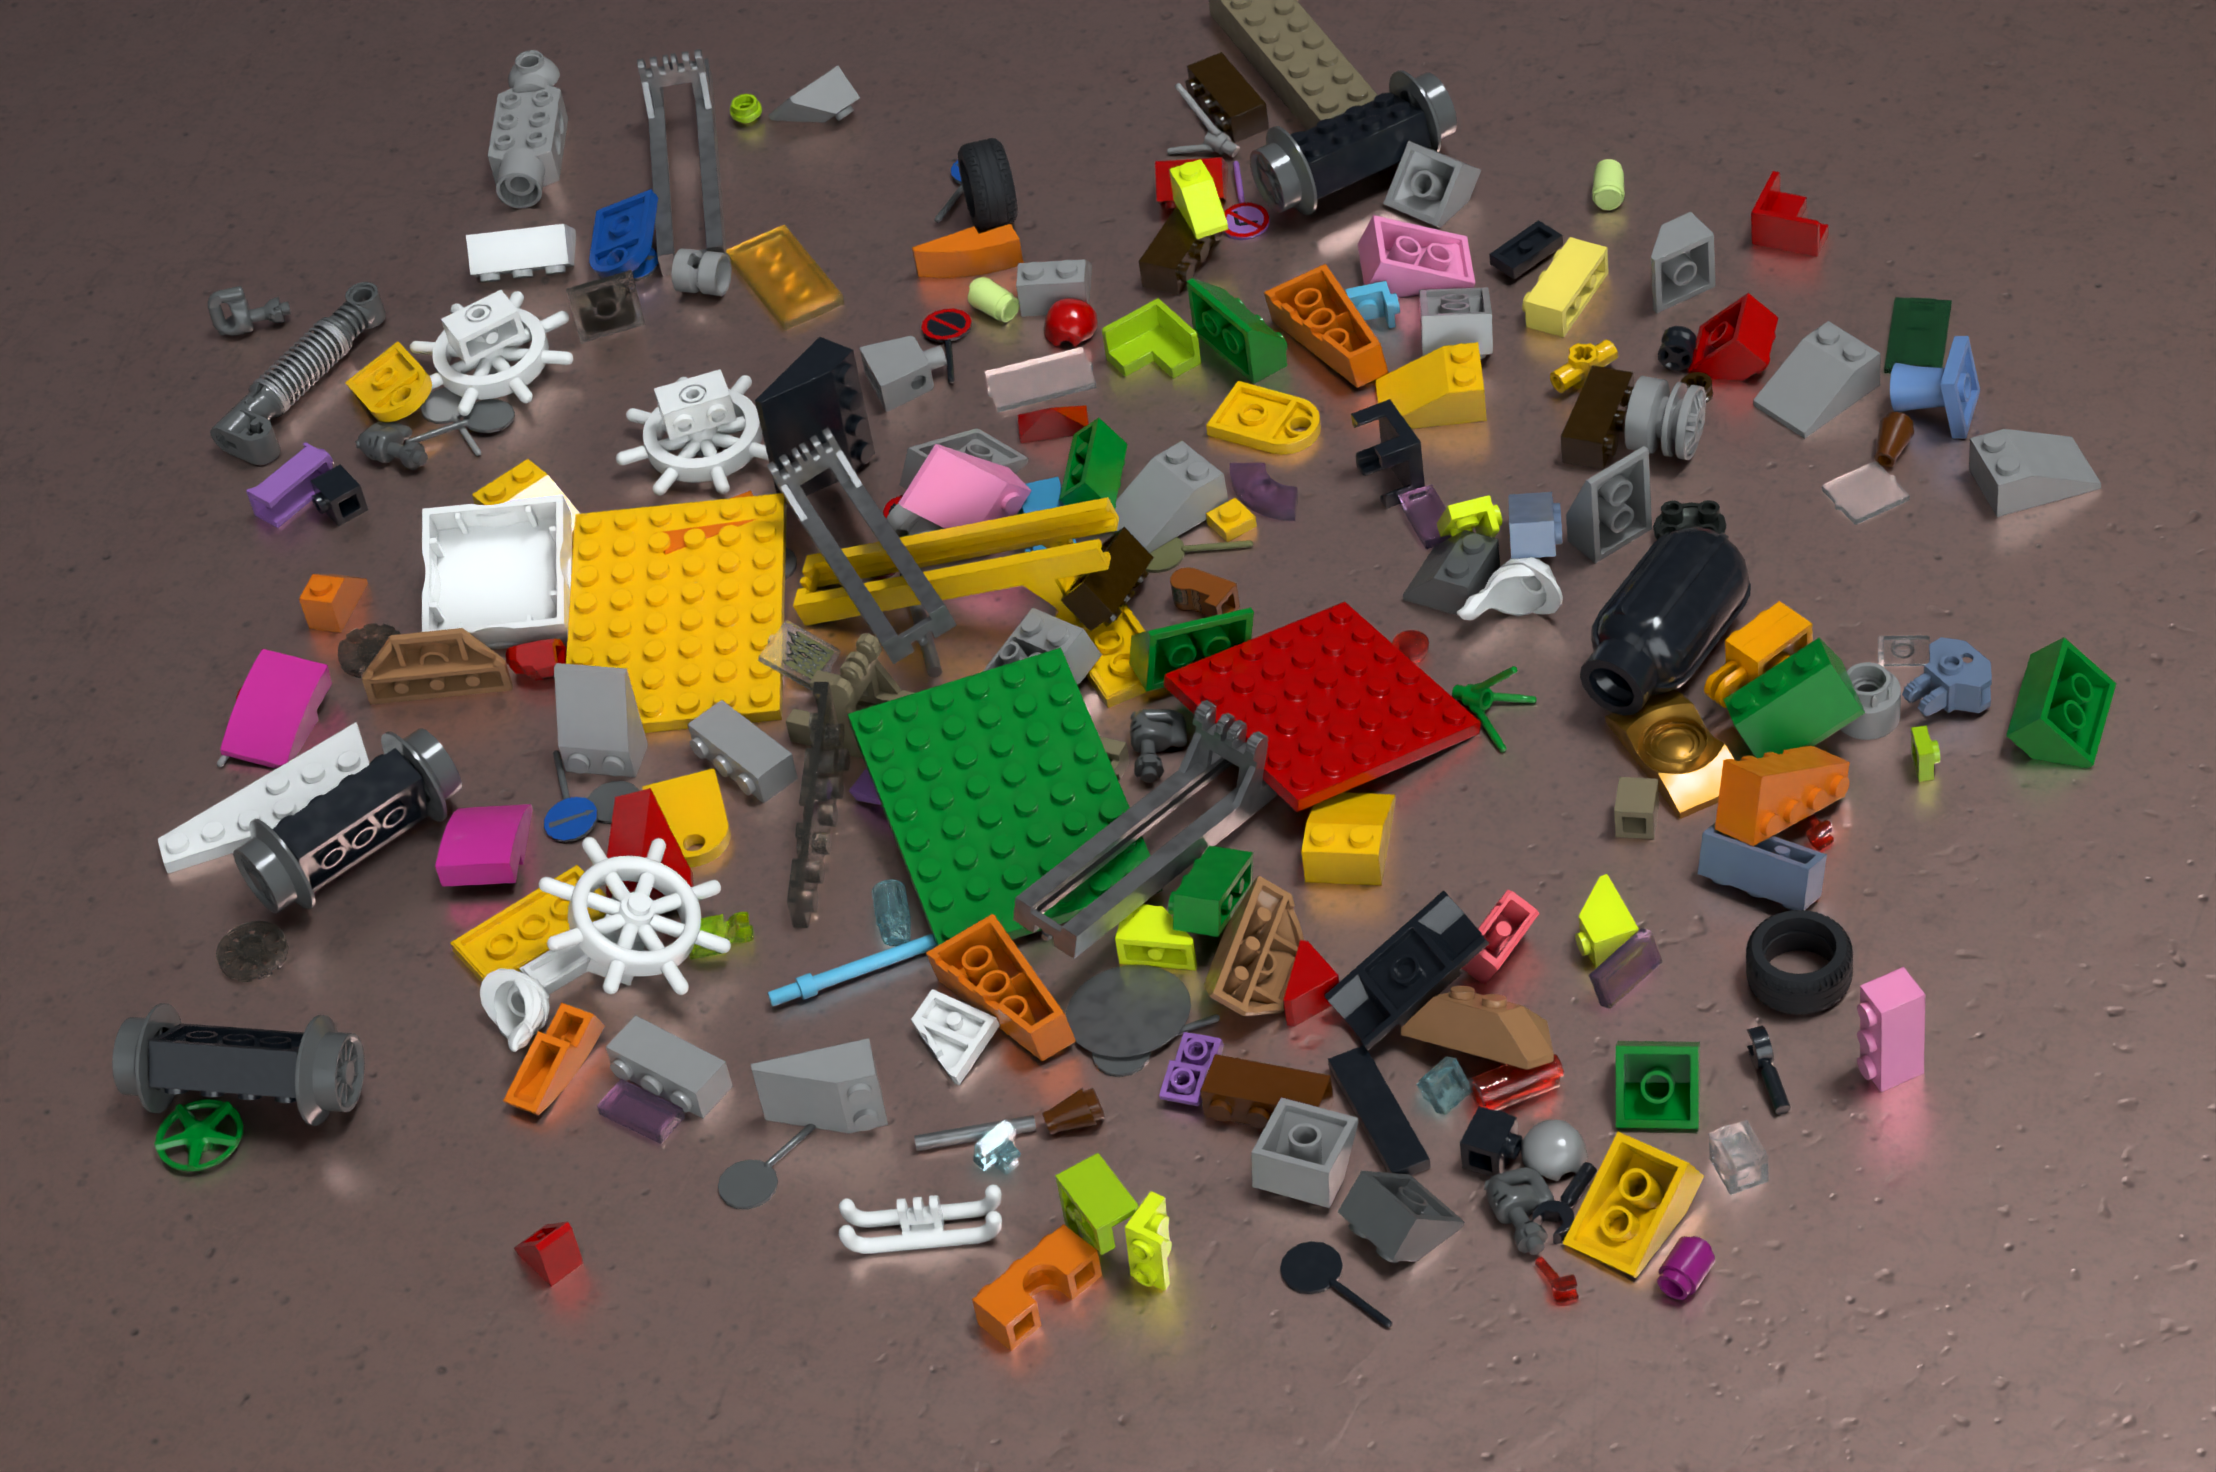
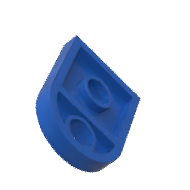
M652 189L596 211L589 263L602 279L616 280L622 278L638 268L648 256L652 247L658 196Z

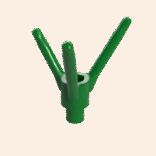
M1515 666L1481 683L1468 684L1466 686L1457 684L1452 690V697L1461 700L1465 706L1470 707V710L1478 717L1500 752H1505L1507 748L1484 711L1489 709L1494 701L1536 703L1537 701L1535 696L1496 693L1490 689V687L1517 673L1518 670Z

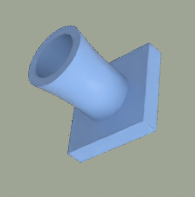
M1954 336L1945 368L1895 363L1890 377V399L1894 412L1945 407L1952 439L1967 438L1980 393L1969 336Z

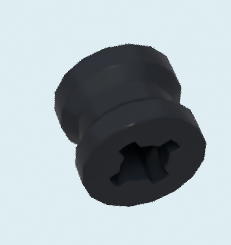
M1669 327L1662 335V345L1658 351V360L1667 369L1673 371L1685 370L1690 367L1693 361L1697 337L1694 332L1686 327Z

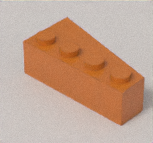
M1326 263L1264 292L1272 322L1357 388L1389 373L1380 342Z
M1814 746L1784 750L1783 754L1768 752L1764 753V756L1761 758L1750 755L1742 757L1741 761L1734 759L1723 760L1715 830L1750 846L1761 843L1845 797L1850 783L1848 778L1850 762Z
M994 914L926 952L940 983L970 1006L996 1017L1000 1024L999 1028L1041 1061L1076 1042L1065 1013Z

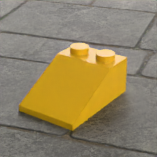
M1478 342L1442 346L1376 379L1378 403L1390 399L1411 429L1487 421L1485 390Z
M526 459L472 494L474 504L495 505L515 499L563 495L572 513L573 554L575 514L580 513L550 476L529 459Z
M1343 792L1315 804L1306 822L1301 850L1305 882L1382 886L1396 802L1395 794Z
M1617 1132L1562 1244L1637 1278L1687 1213L1704 1175L1689 1162L1621 1132Z

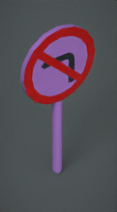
M1234 161L1233 170L1239 204L1232 205L1224 211L1228 230L1223 231V233L1233 239L1248 240L1258 237L1265 232L1269 226L1270 216L1261 205L1245 202L1240 165L1238 161Z

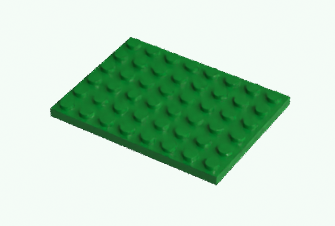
M1061 647L848 714L850 727L936 946L991 914L995 915L1012 940L1032 934L1033 932L1013 920L1016 897L1130 808ZM1141 836L1043 914L1058 924L1071 920L1151 856L1143 837Z

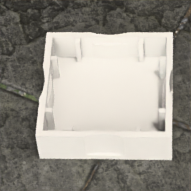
M563 495L515 499L495 505L464 504L422 509V555L426 571L422 590V632L463 628L491 650L504 649L546 639H561L563 643L567 642L572 574V513Z

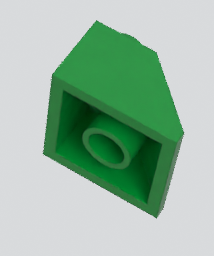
M1618 1041L1616 1044V1128L1699 1129L1700 1042Z

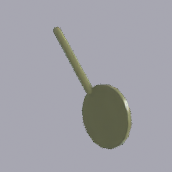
M1176 537L1150 552L1154 559L1146 568V571L1153 573L1169 571L1177 567L1184 559L1185 553L1250 548L1253 546V542L1247 540L1184 546L1183 541Z

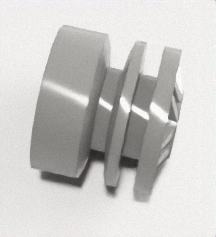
M1640 376L1632 390L1626 414L1625 444L1627 449L1638 450L1645 446L1649 449V453H1654L1661 442L1664 456L1673 457L1676 453L1677 458L1690 460L1698 447L1705 423L1706 393L1704 387L1691 385L1687 388L1685 383L1677 382L1670 393L1667 380Z

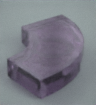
M1230 463L1231 484L1236 496L1244 505L1254 512L1269 518L1296 521L1297 487L1282 485L1274 481L1266 472L1265 463Z

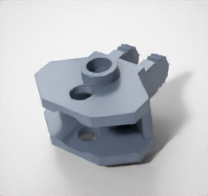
M1940 637L1929 644V663L1924 665V673L1910 681L1904 687L1902 695L1909 703L1919 699L1920 703L1917 708L1925 717H1929V715L1941 709L1948 713L1953 710L1980 713L1991 706V661L1967 641ZM1969 657L1973 661L1970 663L1963 662L1962 658Z

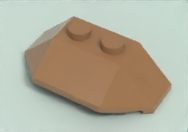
M463 628L391 635L362 674V682L370 705L510 691L513 689L505 659Z
M1261 876L1254 880L1225 928L1205 979L1204 987L1209 997L1242 1016L1282 1013L1285 1010L1284 996L1299 942L1304 940L1300 922L1293 909L1295 904L1292 894Z
M1454 986L1450 988V992L1434 996L1401 1027V1035L1527 1070L1553 1062L1554 1058L1548 1023L1545 1019L1523 1005L1507 1002L1506 996L1499 994H1477L1475 989L1469 986Z

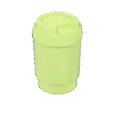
M1605 159L1596 165L1594 171L1592 199L1599 208L1613 210L1624 201V173L1619 162Z
M979 277L970 284L967 300L972 307L1005 323L1011 321L1018 313L1020 307L1018 298L1014 297L1011 292L993 280Z

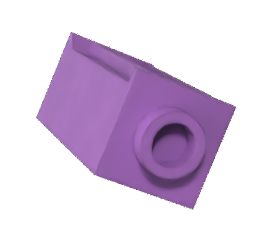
M305 442L303 444L304 448L262 483L247 489L246 492L254 515L279 528L311 502V496L315 493L310 480L333 468V459L324 449H317Z

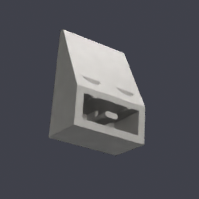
M1032 607L983 671L1061 647L1078 685L1102 654L1083 628Z

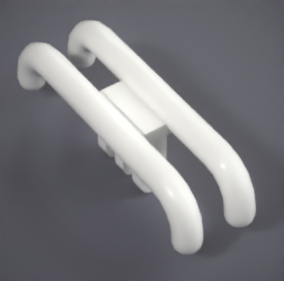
M992 1184L986 1188L985 1198L982 1200L940 1205L938 1195L929 1196V1206H924L922 1197H913V1207L908 1208L906 1198L897 1199V1209L862 1211L855 1207L851 1199H843L839 1203V1211L842 1217L850 1224L868 1228L901 1225L902 1235L861 1237L855 1233L852 1226L843 1225L838 1232L839 1238L845 1247L861 1254L987 1242L995 1238L1002 1228V1217L999 1212L995 1211L1001 1204V1189L999 1186ZM986 1216V1223L980 1227L944 1230V1221Z

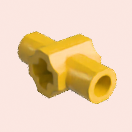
M1605 339L1595 346L1591 343H1577L1569 348L1568 362L1550 373L1552 386L1560 393L1573 386L1576 389L1583 388L1592 365L1605 367L1618 359V351L1615 345L1610 340Z

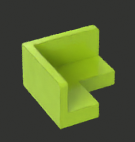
M1159 298L1102 329L1106 360L1125 377L1152 362H1155L1173 379L1202 364L1197 332Z
M1096 1153L1055 1175L1065 1225L1103 1255L1116 1248L1112 1227L1132 1217L1139 1207L1100 1154Z

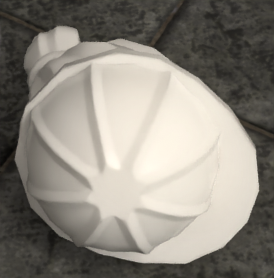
M1539 558L1510 559L1492 574L1485 589L1480 590L1479 593L1470 596L1466 600L1464 606L1457 611V615L1464 620H1474L1490 608L1515 616L1531 613L1546 615L1555 613L1562 605L1563 595L1550 566Z
M500 968L490 972L483 979L480 987L482 1006L488 1016L498 1026L501 1034L508 1039L509 1049L516 1052L520 1048H524L532 1036L537 1034L547 1024L550 995L538 979L531 978L513 969Z

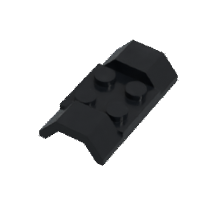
M1443 890L1327 992L1324 997L1359 1036L1362 1044L1369 1050L1396 1025H1405L1434 996H1438L1463 974L1460 969L1490 943Z

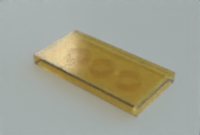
M785 225L726 250L733 267L785 331L845 304L841 292Z

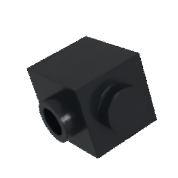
M341 464L310 480L315 493L311 498L320 514L326 513L338 526L368 511L360 484Z
M1478 1106L1460 1141L1462 1168L1491 1177L1503 1173L1510 1160L1516 1159L1521 1151L1520 1147L1523 1137L1518 1135L1517 1117L1501 1110H1491Z

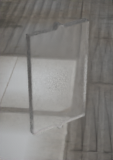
M1083 347L985 371V377L989 386L987 389L988 396L993 397L998 413L1097 388L1092 374L1093 364L1088 362Z

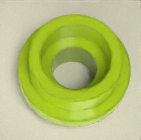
M741 94L732 100L730 115L735 121L750 123L762 113L761 103L752 94Z

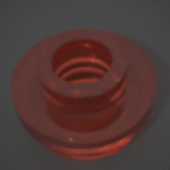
M1408 630L1401 632L1392 641V644L1415 664L1421 662L1429 651V639L1420 631Z

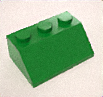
M1194 278L1186 281L1192 325L1198 337L1251 383L1256 384L1287 366V343L1281 333L1273 331L1259 315H1254L1239 298H1234L1225 289Z
M1250 607L1132 635L1129 664L1146 692L1164 688L1165 674L1251 640L1254 611Z
M1820 637L1723 699L1734 726L1756 758H1761L1764 756V753L1768 752L1783 754L1784 750L1815 746L1865 714L1842 660Z
M2063 637L2030 654L2006 736L2032 759L2083 768L2092 767L2095 762L2116 683Z

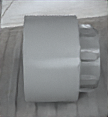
M1864 662L1852 666L1847 670V673L1865 714L1840 730L1853 738L1863 740L1878 739L1890 734L1900 722L1901 687L1898 679L1883 666L1876 663Z

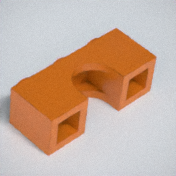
M1065 1224L1061 1225L1052 1234L1044 1236L1038 1245L1023 1258L1015 1260L1007 1271L994 1282L980 1289L977 1296L972 1299L978 1325L1010 1351L1014 1350L1042 1326L1037 1301L1032 1297L1044 1290H1057L1071 1300H1074L1102 1276L1098 1251Z

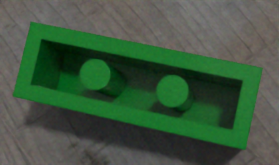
M1097 418L1073 434L1059 498L1065 506L1108 497L1114 509H1116V499L1121 485L1120 480L1125 465L1128 444L1100 418Z
M1208 846L1202 856L1195 859L1189 874L1183 876L1178 889L1172 891L1170 895L1168 912L1173 915V930L1218 937L1253 883V852Z

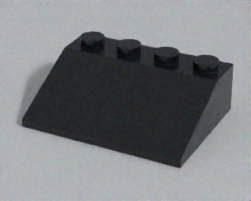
M819 337L755 400L769 463L773 461L779 468V471L785 468L779 457L785 454L792 464L796 459L793 457L791 450L796 447L801 455L803 453L799 447L801 443H804L810 452L815 449L810 441L811 437L816 435L821 444L826 443L827 441L822 434V431L826 428H829L855 473L864 464L868 463L875 454L853 349ZM830 468L800 486L805 495L808 496L839 481ZM774 481L776 494H779L781 491Z

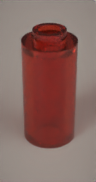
M1554 1054L1553 1062L1529 1070L1504 1064L1469 1079V1086L1477 1107L1502 1110L1560 1087V1078L1564 1076V1069L1559 1057Z

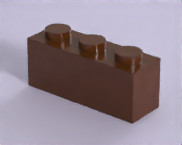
M1218 1054L1214 1055L1200 1090L1205 1117H1211L1218 1121L1248 1124L1260 1129L1265 1128L1281 1097L1331 1110L1334 1103L1331 1075Z

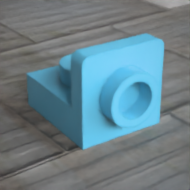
M1386 281L1346 289V294L1365 321L1385 317L1389 329L1396 327L1395 314L1400 313L1399 301L1396 293L1390 294Z

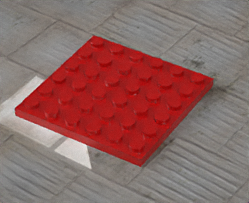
M1345 601L1174 670L1164 676V687L1193 714H1195L1197 707L1202 701L1208 700L1216 705L1215 724H1217L1223 714L1227 713L1233 715L1236 718L1235 721L1241 720L1246 723L1245 743L1253 732L1259 731L1268 736L1263 780L1296 812L1480 734L1481 722Z

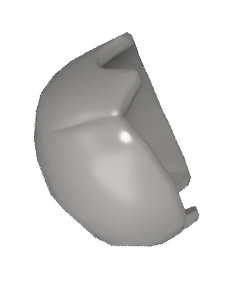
M1546 1120L1536 1124L1521 1142L1520 1150L1524 1166L1534 1169L1541 1176L1554 1181H1559L1560 1177L1567 1172H1574L1576 1174L1588 1158L1586 1145L1580 1133L1566 1121Z

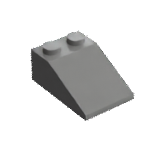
M1488 287L1419 290L1423 356L1442 346L1478 342L1480 359L1485 358V354H1493L1492 309Z
M1827 321L1801 340L1754 398L1753 406L1805 439L1880 386L1881 353L1830 321Z
M976 428L908 447L899 485L908 489L935 444L1008 467L1015 474L1027 465L1029 458Z
M2001 429L1970 438L1969 471L1997 517L2101 489V482L2071 436Z
M1180 441L1154 456L1118 497L1115 511L1119 516L1117 531L1112 532L1116 533L1125 526L1149 553L1205 521L1207 512L1229 501L1224 473L1186 443Z
M1645 446L1587 479L1566 514L1567 540L1595 564L1652 530L1649 449Z
M556 663L554 676L558 747L566 772L636 777L648 743L627 668Z
M869 1038L751 1064L762 1110L767 1121L805 1127L808 1124H813L818 1129L843 1133L867 1131L888 1125L881 1085Z

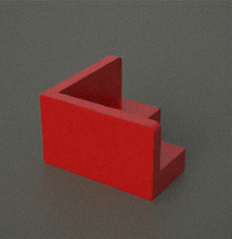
M1772 171L1751 211L1752 244L1818 257L1829 236V225L1819 223L1817 220L1802 218L1807 208V197L1780 192V172Z

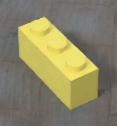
M1570 237L1562 249L1556 251L1548 269L1541 272L1538 283L1531 292L1526 293L1523 299L1522 310L1526 316V327L1564 338L1609 274L1607 247Z

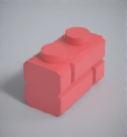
M1507 890L1478 927L1490 944L1463 966L1462 969L1477 981L1486 985L1540 914L1537 909L1515 892Z

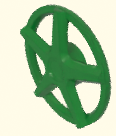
M210 1099L198 1100L186 1105L178 1104L175 1111L160 1125L154 1144L159 1157L168 1166L181 1171L205 1170L221 1163L235 1151L242 1138L243 1122L240 1114L228 1101L223 1102ZM201 1108L217 1109L202 1121H199L190 1112ZM227 1114L236 1123L235 1137L215 1130L217 1124ZM179 1118L185 1131L164 1139L169 1127ZM215 1144L229 1146L219 1157L199 1164L201 1154L210 1150ZM186 1145L188 1148L187 1165L171 1160L166 1155L165 1150Z

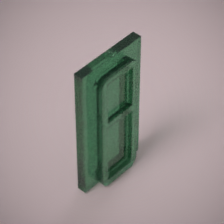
M1895 297L1884 373L1891 374L1895 363L1943 368L1952 300Z

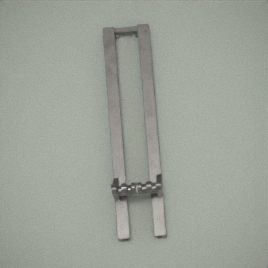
M701 49L694 50L695 61L690 60L688 51L682 52L683 63H678L676 53L671 54V62H669L668 55H663L662 62L664 66L658 65L656 56L650 57L651 68H646L644 58L637 59L649 121L653 192L658 196L655 228L657 257L662 276L672 275V264L676 255L674 251L663 87L685 83L692 84L696 103L707 249L700 251L703 254L707 251L727 253L713 78L708 58L703 59Z
M826 428L822 431L827 441L826 443L821 444L815 435L810 438L815 447L813 451L810 452L809 448L804 443H801L799 445L803 452L801 455L796 447L791 450L793 457L796 459L795 462L791 464L784 454L779 459L785 468L779 471V468L773 461L767 464V467L797 518L875 637L879 639L881 646L892 663L895 664L915 651L910 643L917 640L920 646H924L928 643L925 634L931 631L934 637L937 638L955 627L956 623L935 589L861 483L829 428ZM828 468L833 472L929 614V617L899 635L893 629L800 486Z

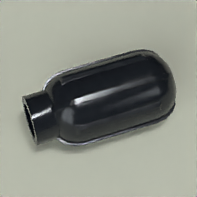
M1701 527L1675 530L1661 536L1653 543L1600 610L1591 629L1593 653L1582 665L1580 671L1583 688L1598 705L1615 714L1624 716L1634 715L1643 708L1651 696L1664 694L1680 688L1699 668L1744 609L1750 597L1751 584L1745 559L1738 548L1728 540L1729 536Z

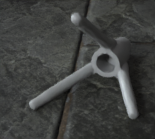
M1177 83L1175 88L1208 129L1203 144L1168 148L1167 153H1212L1216 151L1219 154L1226 153L1234 158L1238 154L1240 146L1231 142V137L1221 132L1210 121L1184 87Z

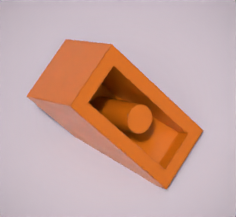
M312 574L299 598L309 629L342 633L368 585L367 578L335 574Z

